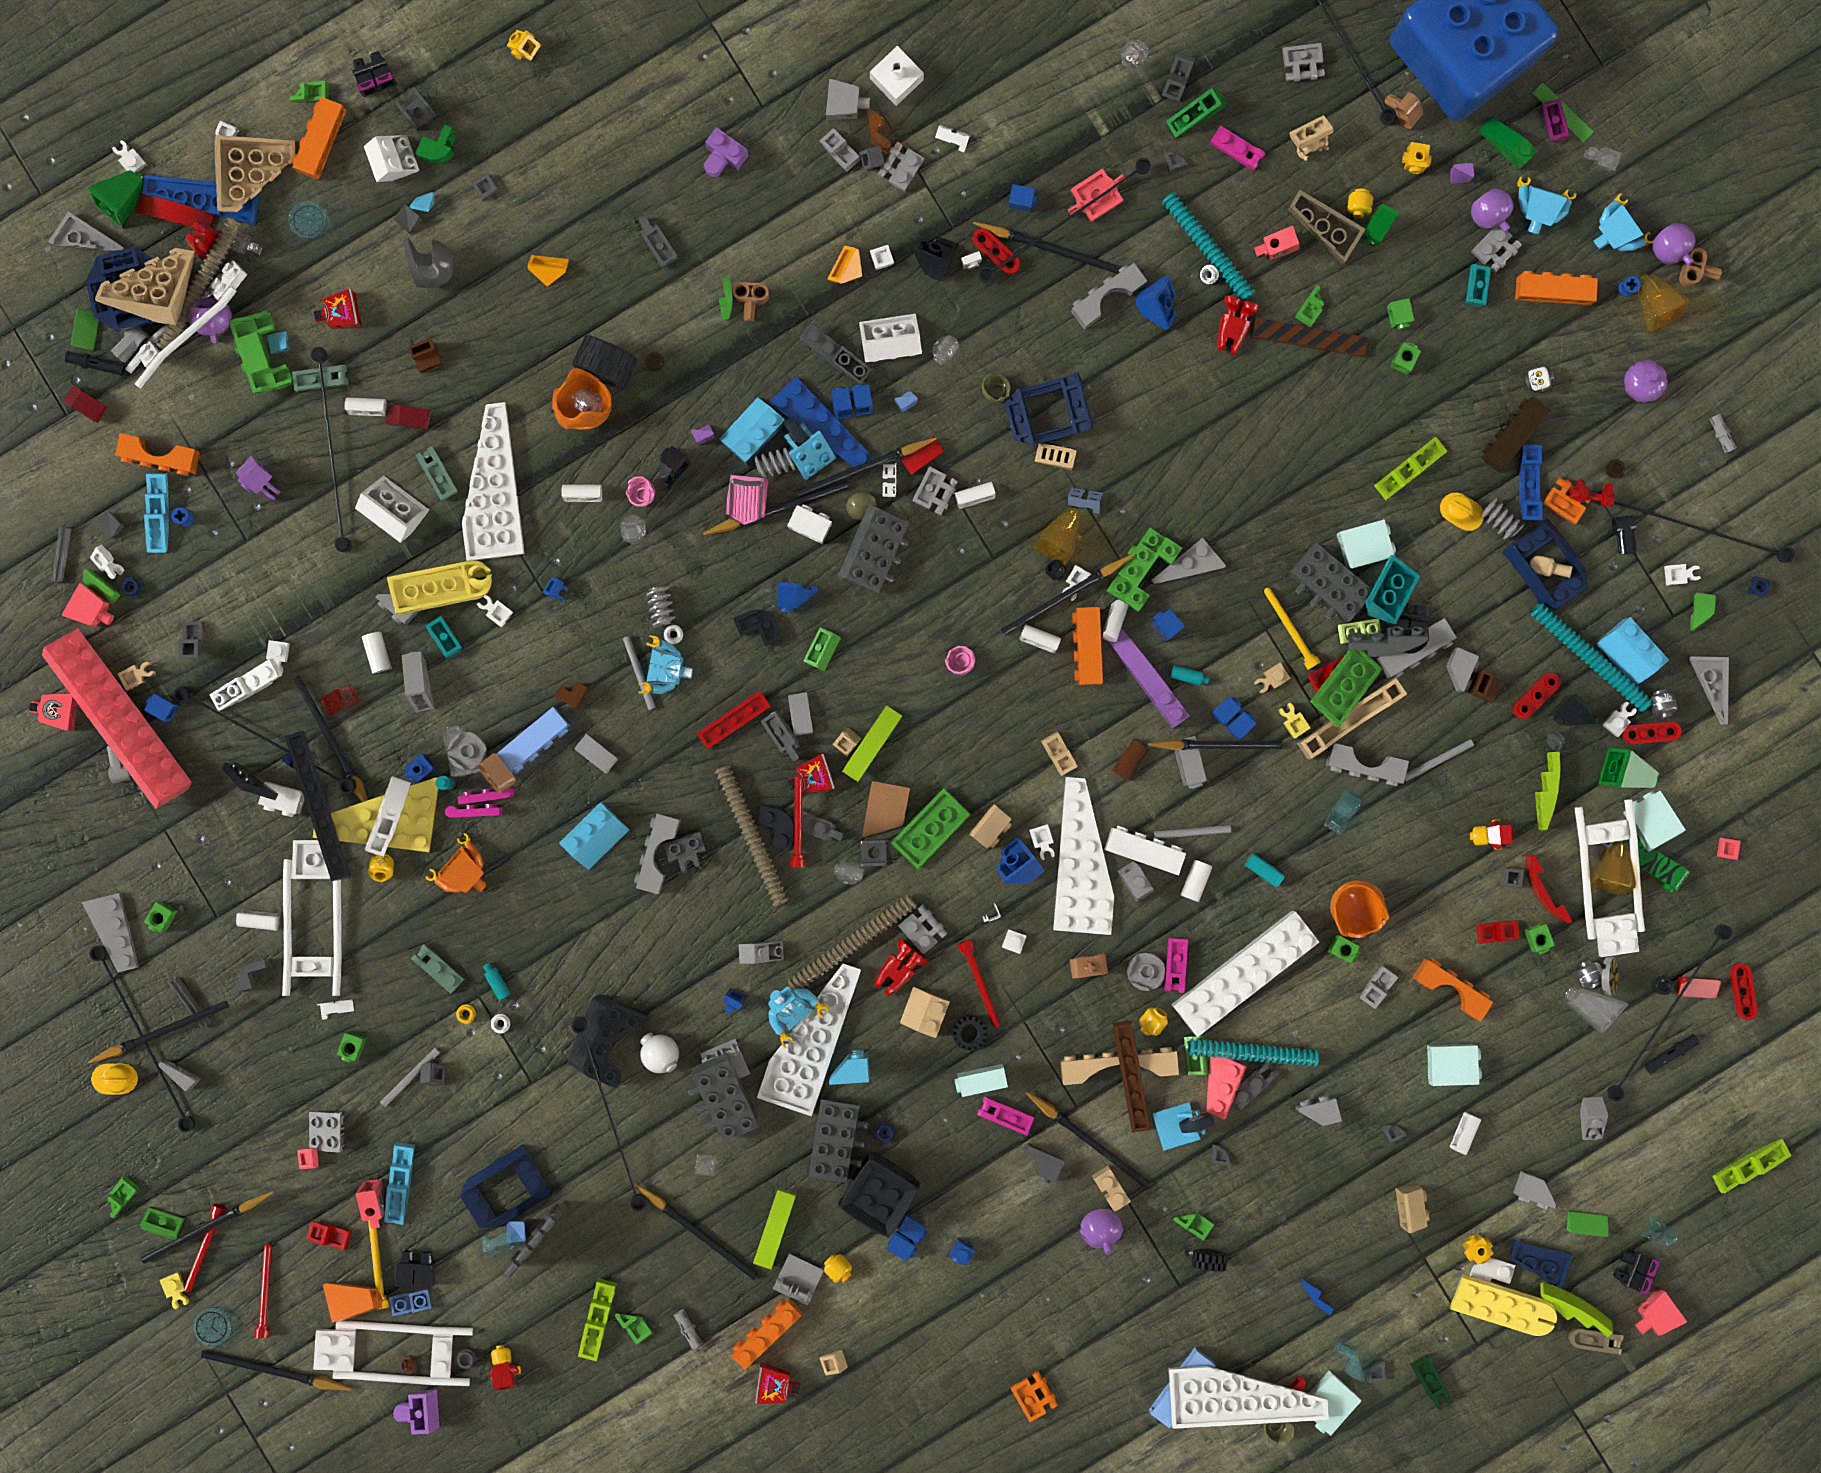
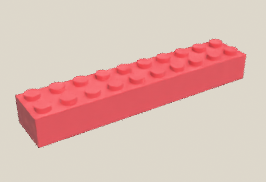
M79 629L44 646L43 658L155 809L189 790L192 781Z

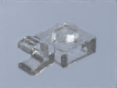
M1605 146L1601 148V151L1589 147V150L1586 149L1584 158L1596 160V167L1613 173L1617 168L1622 153Z
M237 233V239L234 238V244L231 243L230 245L232 248L228 249L245 255L246 250L259 255L262 251V247L249 242L251 237L243 233Z

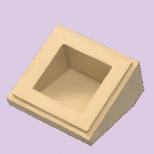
M847 727L833 745L844 755L848 756L862 738Z
M842 1350L819 1357L826 1376L841 1373L848 1367Z

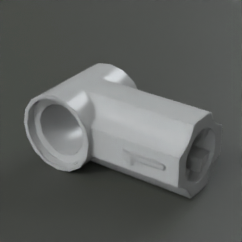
M140 326L127 329L124 333L125 336L111 350L124 363L150 338Z
M107 746L110 767L108 768L110 781L118 783L132 780L133 778L112 749Z

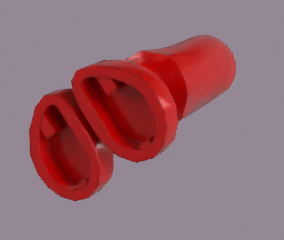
M194 222L191 225L195 229L192 235L187 233L185 237L193 251L198 254L199 259L204 262L203 260L207 259L206 255L210 254L209 249H212V244L216 243L215 239L219 238L218 233L222 231L214 230L212 227L200 222Z
M1225 296L1224 303L1228 311L1227 314H1222L1217 350L1223 351L1228 337L1234 339L1231 344L1230 354L1236 355L1251 325V322L1247 321L1248 317L1251 314L1257 313L1260 306L1251 302H1243L1239 317H1235L1241 300L1232 296Z
M902 938L897 942L899 948L897 955H890L874 982V985L879 988L887 977L893 981L884 993L888 997L900 989L915 974L913 970L915 966L926 965L929 961L923 954L915 950L906 963L903 962L914 948Z

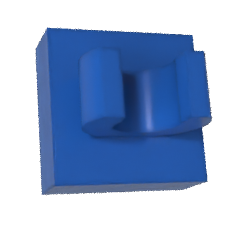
M552 576L543 593L553 599L563 600L564 598L559 595L560 590L563 589L568 592L569 589L564 586V582Z
M730 988L723 999V1002L727 1004L724 1011L731 1014L734 1008L740 1010L747 997Z

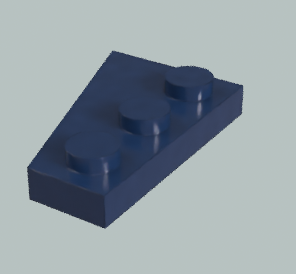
M1513 1240L1509 1255L1511 1261L1533 1272L1546 1282L1563 1289L1572 1257L1570 1252Z

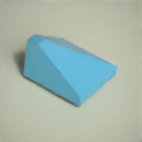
M430 192L415 198L410 208L428 212L434 205V193Z
M286 331L267 335L271 354L290 350Z

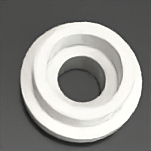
M1206 265L1202 268L1200 278L1204 283L1213 284L1218 280L1219 272L1214 265Z
M670 625L664 631V638L668 643L677 644L683 638V631L677 625ZM672 631L677 632L676 638H671L670 633Z
M497 1014L491 1020V1027L496 1033H504L510 1028V1019L505 1014ZM499 1020L504 1021L503 1027L498 1025Z

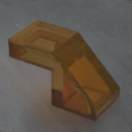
M869 108L867 110L871 143L875 146H880L881 150L887 154L891 149V142L879 134L885 125V119Z

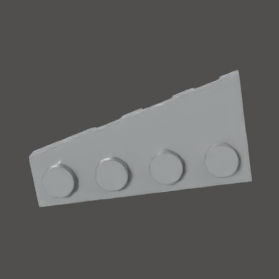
M122 893L82 902L117 972L138 968L139 965Z

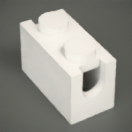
M797 505L787 527L823 544L832 526V521L829 520L830 517L823 513L817 515L812 512V508L806 505H802V507Z
M264 782V784L276 791L278 796L276 800L260 796L258 804L263 805V809L272 812L278 809L282 811V815L289 817L301 813L305 800L302 791L272 782Z

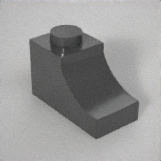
M1027 1144L1025 1152L1036 1161L1039 1179L1049 1184L1051 1181L1056 1183L1064 1164V1159Z

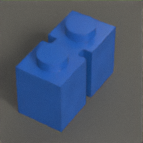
M857 384L852 389L838 387L835 390H831L835 419L852 417L851 397H853L856 416L873 413L869 384Z
M1164 609L1153 617L1154 622L1151 624L1165 641L1171 639L1185 627L1170 609L1166 612Z
M1226 697L1211 714L1222 725H1226L1238 713L1239 715L1226 729L1236 740H1241L1256 725L1253 721L1255 717L1249 711L1244 712L1240 708L1241 703L1235 697L1232 699Z
M908 1213L903 1217L897 1227L898 1232L895 1231L886 1250L905 1261L909 1257L913 1258L918 1249L915 1245L919 1240L922 1242L927 1234L925 1230L926 1224Z

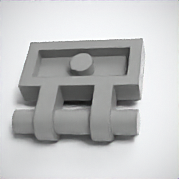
M1321 43L1283 47L1284 68H1292L1293 73L1285 74L1286 81L1300 82V79L1310 78V80H1316L1317 77H1324V69L1317 70L1316 66L1324 62ZM1309 66L1310 70L1300 72L1299 67Z
M897 142L889 150V156L885 164L880 166L881 169L877 175L884 178L886 173L890 174L891 177L888 182L905 192L924 162V158L910 149H907L906 153L902 154L900 151L903 145ZM898 159L900 163L896 169L892 168L891 165L894 160Z
M1497 225L1481 240L1471 253L1484 265L1491 260L1494 263L1491 266V271L1496 273L1499 268L1502 269L1506 265V261L1511 256H1515L1518 253V249L1522 244L1518 240L1512 245L1509 244L1507 241L1512 235L1508 231L1504 232ZM1502 247L1505 252L1499 257L1495 253Z
M929 466L912 502L928 510L933 503L937 505L934 513L941 516L944 509L946 510L949 505L947 503L951 495H954L956 491L955 487L958 481L951 478L949 484L944 483L946 474ZM940 488L945 490L941 500L936 498Z
M922 904L917 909L921 913L919 918L912 913L898 926L924 955L937 943V940L933 937L936 933L941 938L948 933L943 928L944 925L933 917L932 911L930 909L927 910ZM927 920L933 928L928 931L922 924L923 921Z

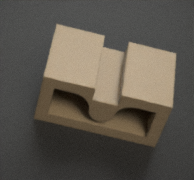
M1109 1166L1092 1175L1101 1192L1105 1190L1108 1192L1104 1196L1114 1212L1131 1202Z

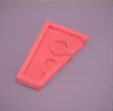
M1210 1057L1207 1112L1221 1119H1226L1247 1068L1246 1065L1230 1058Z

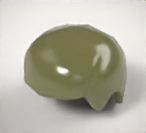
M989 373L983 378L981 388L987 400L996 403L1003 402L1009 397L1011 386L1009 380L1002 374L995 375Z
M856 492L847 500V513L854 520H862L868 506L877 507L876 499L868 492Z
M1292 1422L1263 1423V1431L1267 1439L1276 1444L1283 1441L1288 1443L1294 1437Z

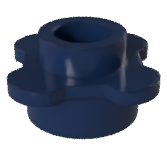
M128 576L120 590L122 593L130 595V598L135 599L144 585L142 582L134 580V577Z
M1757 576L1752 577L1748 593L1759 595L1760 598L1765 597L1770 582L1767 579H1759Z
M881 1121L878 1124L877 1131L874 1132V1137L888 1144L891 1142V1137L896 1132V1128L887 1125L885 1121Z

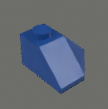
M1169 275L1143 288L1136 298V306L1139 308L1141 315L1163 329H1169L1175 319V310H1172V299H1175V289Z
M778 582L777 607L781 609V612L793 613V610H798L818 593V587L809 586V588H806L803 584Z
M1016 837L1003 847L1001 863L998 864L996 869L1006 884L1030 883L1044 872L1039 862L1019 837Z

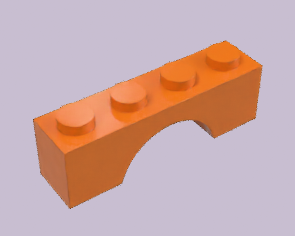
M120 433L115 456L120 457L121 462L132 464L133 461L140 462L139 465L151 468L152 465L158 466V470L170 472V469L177 470V474L188 476L189 473L196 474L200 452L176 445L170 453L164 456H153L147 450L144 439Z
M1432 958L1430 961L1424 959L1412 979L1431 990L1440 985L1453 986L1461 998L1460 1010L1481 1022L1493 1004L1489 1000L1490 996L1481 990L1477 992L1472 989L1474 985L1470 982L1458 980L1456 978L1458 975L1453 971L1441 969V964Z

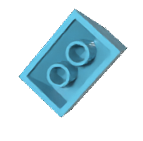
M757 397L719 440L748 465L754 456L783 427L785 420Z
M1631 617L1620 621L1595 644L1612 664L1621 671V674L1626 675V679L1629 678L1630 682L1635 683L1634 686L1653 675L1669 661Z
M600 802L559 844L574 859L590 870L630 829L603 802Z
M852 1050V1054H848L831 1074L829 1085L869 1082L868 1052Z

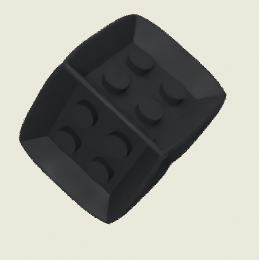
M869 1151V1154L862 1161L861 1168L856 1170L848 1183L838 1206L859 1223L889 1238L911 1206L920 1188V1181L887 1158Z

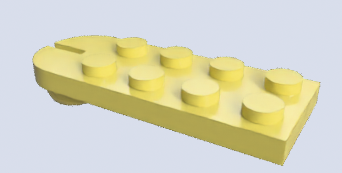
M471 560L387 577L395 614L401 615L482 598L491 588V570L483 563ZM486 577L483 580H477V578Z
M1465 1274L1461 1277L1450 1305L1451 1310L1534 1336H1543L1550 1333L1555 1327L1554 1323L1557 1321L1556 1309L1549 1301Z

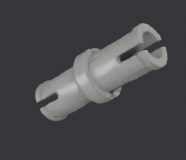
M1721 413L1709 418L1716 433L1715 437L1719 439L1724 452L1727 453L1736 449L1737 447L1730 435L1731 430L1725 425Z
M685 1309L676 1312L673 1316L681 1328L680 1332L687 1338L691 1349L697 1348L703 1342L695 1330V1324L690 1321Z

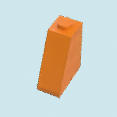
M335 1282L323 1284L332 1323L344 1321L382 1308V1296L378 1292V1288Z

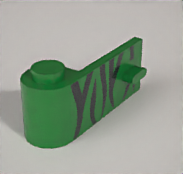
M1641 841L1638 842L1640 869L1659 879L1663 884L1662 888L1670 893H1673V891L1678 892L1689 876L1690 871L1654 849L1648 852ZM1631 854L1627 858L1629 862H1631Z

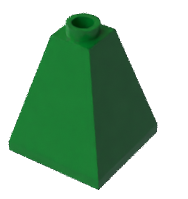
M129 170L91 185L87 190L94 205L124 229L143 191L144 177L137 171L134 173Z
M1608 748L1598 784L1620 788H1655L1660 778L1658 776L1659 773L1632 750Z

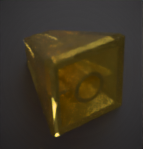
M1645 274L1639 278L1641 287L1638 290V295L1648 334L1683 317L1690 301L1687 296L1654 274L1650 276Z
M1067 508L1040 532L1032 549L1051 560L1058 559L1066 566L1075 549L1081 518L1080 513L1074 508Z
M1624 840L1614 841L1610 848L1605 849L1590 873L1591 888L1620 896L1636 888L1628 843H1624Z

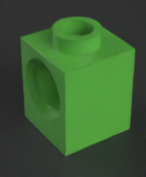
M1409 298L1390 302L1387 306L1392 328L1398 327V330L1410 327L1409 325L1414 321Z
M1404 342L1396 353L1390 367L1406 375L1409 374L1421 351L1417 349L1418 347L1415 344ZM1408 353L1411 358L1410 361H1405L1402 354Z
M162 901L155 902L144 923L148 924V928L154 932L167 931L178 910ZM159 913L163 915L162 923H159L157 921V915Z
M1540 923L1524 929L1531 951L1543 954L1550 951V947L1555 946L1547 924ZM1541 934L1543 936V942L1540 945H1538L1536 942V938L1538 935Z
M1336 935L1327 952L1348 963H1352V961H1356L1360 954V951H1358L1360 946ZM1343 945L1349 946V953L1347 955L1341 953Z
M351 1031L345 1032L337 1055L342 1056L341 1059L350 1063L359 1060L367 1037ZM349 1043L354 1044V1053L348 1051L347 1046Z

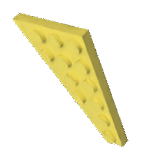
M436 777L409 787L401 815L388 847L430 852L438 796ZM384 795L331 813L339 841L367 844ZM315 830L313 832V838H317Z

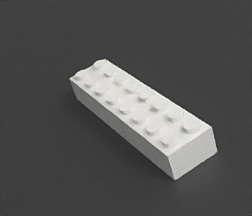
M1291 911L1171 1005L1194 1035L1198 1037L1313 948L1319 941L1297 912Z

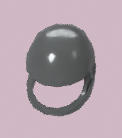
M409 237L404 240L406 258L416 287L434 288L449 282L454 274L455 259L448 246L440 241L432 240V253L421 254L416 251Z

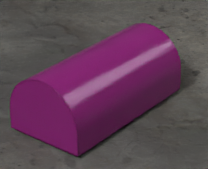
M1561 99L1541 104L1550 142H1558L1568 138L1570 133Z

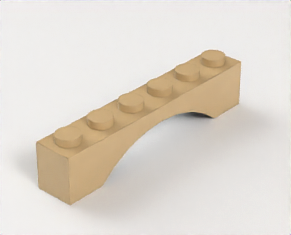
M1397 678L1392 679L1360 700L1340 727L1335 726L1329 721L1297 744L1306 758L1312 759L1348 732L1407 695Z
M1162 1047L1160 1051L1154 1052L1152 1049H1141V1053H1138L1140 1067L1148 1069L1158 1076L1179 1075L1177 1051L1172 1050V1047ZM1105 1052L1103 1056L1095 1057V1054L1083 1055L1084 1058H1076L1075 1055L1064 1056V1060H1060L1062 1084H1082L1099 1070L1109 1066L1120 1065L1118 1055H1114V1052Z

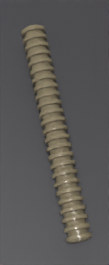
M227 218L228 222L224 223L225 227L221 228V233H218L219 238L215 239L216 243H213V248L209 249L210 254L206 255L207 259H204V264L200 265L202 268L198 269V275H195V280L191 281L193 284L189 285L190 289L186 291L187 294L177 324H169L168 327H165L166 331L162 333L163 337H160V342L156 343L157 347L162 350L175 340L181 332L185 331L183 328L187 327L186 323L190 307L196 301L201 300L202 295H205L204 291L208 290L207 286H210V281L214 279L213 275H216V270L220 269L218 266L223 264L221 262L222 259L225 260V254H228V249L232 248L230 246L231 243L234 244L233 240L234 238L237 239L236 235L240 233L239 229L243 228V225L235 219Z
M723 766L715 771V774H718L717 779L721 781L719 784L723 786L722 790L726 792L724 795L728 797L727 802H730L729 806L733 808L731 811L735 813L734 818H737L738 821L736 822L740 824L739 829H742L741 833L745 836L744 840H747L746 845H749V851H752L751 856L755 858L753 861L757 863L756 867L760 869L758 872L762 874L761 879L763 878V883L767 885L765 888L769 890L768 895H771V901H774L773 906L783 904L789 900V897H786L785 894L787 893L783 891L784 886H781L782 881H779V875H776L777 870H774V864H771L772 859L768 857L770 854L766 852L767 848H764L765 843L761 841L763 838L759 836L760 832L756 830L758 827L754 825L755 820H752L753 816L749 814L750 809H747L748 805L744 802L745 798H742L743 793H740V787H737L738 782H735L734 779L736 777L732 775L733 771H730L731 766Z
M906 894L904 899H900V902H895L896 905H891L890 909H885L886 912H881V915H877L875 920L871 919V922H867L865 927H861V930L857 929L855 934H851V937H846L847 940H842L841 944H836L837 947H832L831 951L828 950L826 955L822 954V957H818L816 962L812 961V965L808 964L806 969H802V972L798 971V975H793L792 979H787L790 987L804 989L805 985L809 986V982L813 983L815 978L818 979L819 975L823 976V972H828L829 968H834L833 965H838V962H842L844 957L848 958V955H852L854 950L858 951L857 948H862L864 943H868V940L872 941V937H877L878 933H883L882 930H887V927H891L893 922L897 923V920H901L903 915L907 916V912L911 913L913 908H917L912 898Z

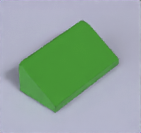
M77 308L71 339L72 347L94 351L99 321L94 318L92 311Z
M84 569L83 582L107 602L114 604L120 597V592L93 570Z
M820 627L803 662L825 671L841 638Z
M1207 1035L1184 1037L1188 1075L1209 1074L1210 1057L1206 1055L1204 1057H1201V1055L1195 1056V1054L1190 1056L1188 1053V1042L1191 1038L1195 1041L1196 1039H1200V1041L1204 1039L1207 1042Z
M148 1207L140 1226L145 1231L175 1240L180 1237L185 1219Z
M1568 1211L1566 1230L1570 1233L1608 1237L1607 1215Z

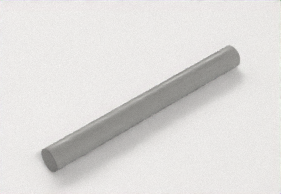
M630 636L624 637L623 641L639 683L646 682ZM640 685L641 691H644V686ZM651 693L643 694L648 710L656 708Z
M1470 739L1407 772L1405 781L1473 747L1472 740Z
M1231 826L1154 831V839L1231 833Z
M435 1047L380 1103L386 1107L421 1072V1065L431 1063L441 1053L440 1050Z

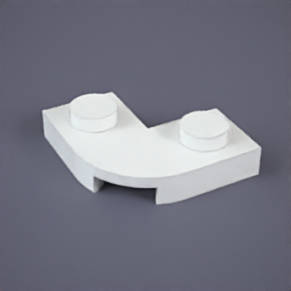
M1491 1258L1484 1264L1474 1265L1470 1276L1490 1282L1492 1278L1510 1284L1515 1265Z

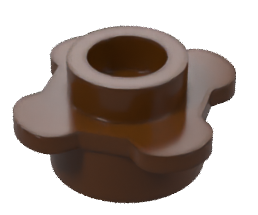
M408 1355L402 1360V1371H404L405 1375H411V1373L416 1372L417 1361L415 1357Z

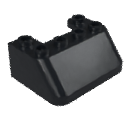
M597 995L591 1000L584 1017L587 1020V1029L584 1035L600 1082L617 1088L621 1083L620 1070L606 1063L620 1027L629 1031L640 1029L649 1013L607 996ZM577 1034L568 1061L572 1067L587 1077L596 1080L582 1035Z

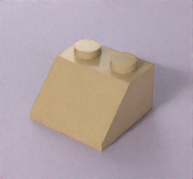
M994 804L969 835L986 849L989 847L993 848L1000 840L997 838L1001 832L1006 833L1012 824L1009 823L1011 818Z
M913 987L900 1023L936 1038L950 1001Z
M1419 1185L1396 1188L1400 1226L1408 1233L1426 1228L1427 1221H1429V1212L1425 1209L1424 1202H1427L1426 1191Z

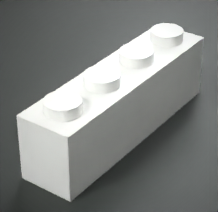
M1117 826L1116 829L1111 828L1104 850L1179 875L1186 853L1182 852L1183 848L1174 845L1171 848L1163 846V841L1153 839V842L1146 840V835L1135 832V835L1127 833L1128 829Z

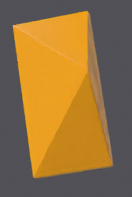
M844 246L828 277L829 281L840 284L862 276L860 255L857 248Z
M531 255L527 266L541 282L549 286L566 273L569 259Z

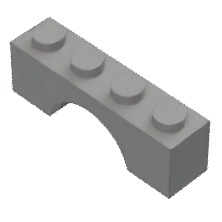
M1135 263L1130 266L1128 264L1124 265L1119 270L1120 273L1115 277L1113 275L1109 276L1103 281V286L1100 288L1094 287L1088 292V297L1085 299L1081 297L1072 304L1074 307L1071 312L1084 330L1100 319V302L1106 295L1112 292H1122L1132 296L1146 285L1147 280Z
M1445 618L1427 627L1428 641L1423 643L1417 652L1412 654L1401 652L1375 658L1383 668L1382 671L1387 678L1393 676L1395 679L1404 674L1403 670L1407 667L1412 669L1421 664L1419 660L1426 657V659H1429L1436 655L1437 649L1442 647L1444 650L1453 644L1452 640L1457 637Z
M1333 743L1329 748L1325 766L1330 767V771L1341 773L1342 770L1349 771L1350 776L1360 777V775L1368 776L1367 780L1379 782V779L1386 780L1387 785L1397 786L1398 784H1404L1409 761L1386 757L1380 765L1373 768L1366 767L1356 759L1353 747Z
M656 814V817H652L650 828H653L651 836L647 835L645 846L647 847L646 854H642L639 865H642L641 872H637L634 883L637 884V889L655 894L661 893L665 874L658 869L655 862V854L661 843L676 838L680 819L662 814Z

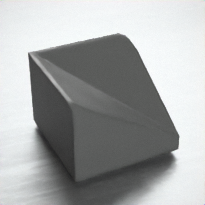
M880 146L859 152L864 170L885 164Z
M406 204L393 217L409 234L422 221L420 216Z
M106 511L94 523L110 539H113L125 527L110 511Z
M1502 867L1500 886L1522 889L1524 869Z
M435 1063L421 1065L420 1084L434 1087L444 1085L445 1065Z

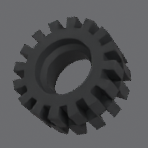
M963 1016L954 1024L952 1034L955 1043L961 1049L975 1051V1049H979L984 1045L987 1039V1028L984 1022L977 1016ZM966 1026H974L977 1029L975 1039L966 1040L963 1037L962 1031Z
M1195 1249L1192 1254L1191 1266L1201 1270L1223 1272L1227 1269L1228 1254L1215 1250Z

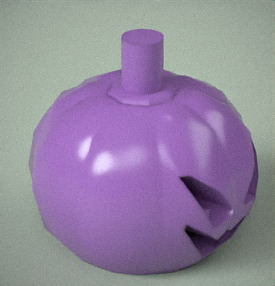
M1494 188L1472 204L1471 215L1473 221L1479 227L1490 229L1499 225L1504 232L1510 229L1505 220L1513 211V200L1504 190Z
M1673 223L1662 230L1653 240V252L1663 264L1671 265L1683 260L1689 266L1694 262L1689 254L1696 243L1695 235L1691 228L1685 224Z
M205 298L196 301L188 312L189 324L192 325L219 301L216 298ZM226 305L196 332L201 335H210L212 343L219 342L218 334L227 331L230 327L229 321L232 320V312L229 305Z
M1652 360L1638 361L1632 364L1624 377L1626 393L1635 401L1644 403L1660 398L1666 390L1668 383L1664 368Z
M1097 1209L1088 1213L1080 1224L1081 1237L1089 1246L1104 1248L1106 1255L1113 1253L1111 1245L1121 1238L1123 1232V1224L1116 1212L1110 1209Z

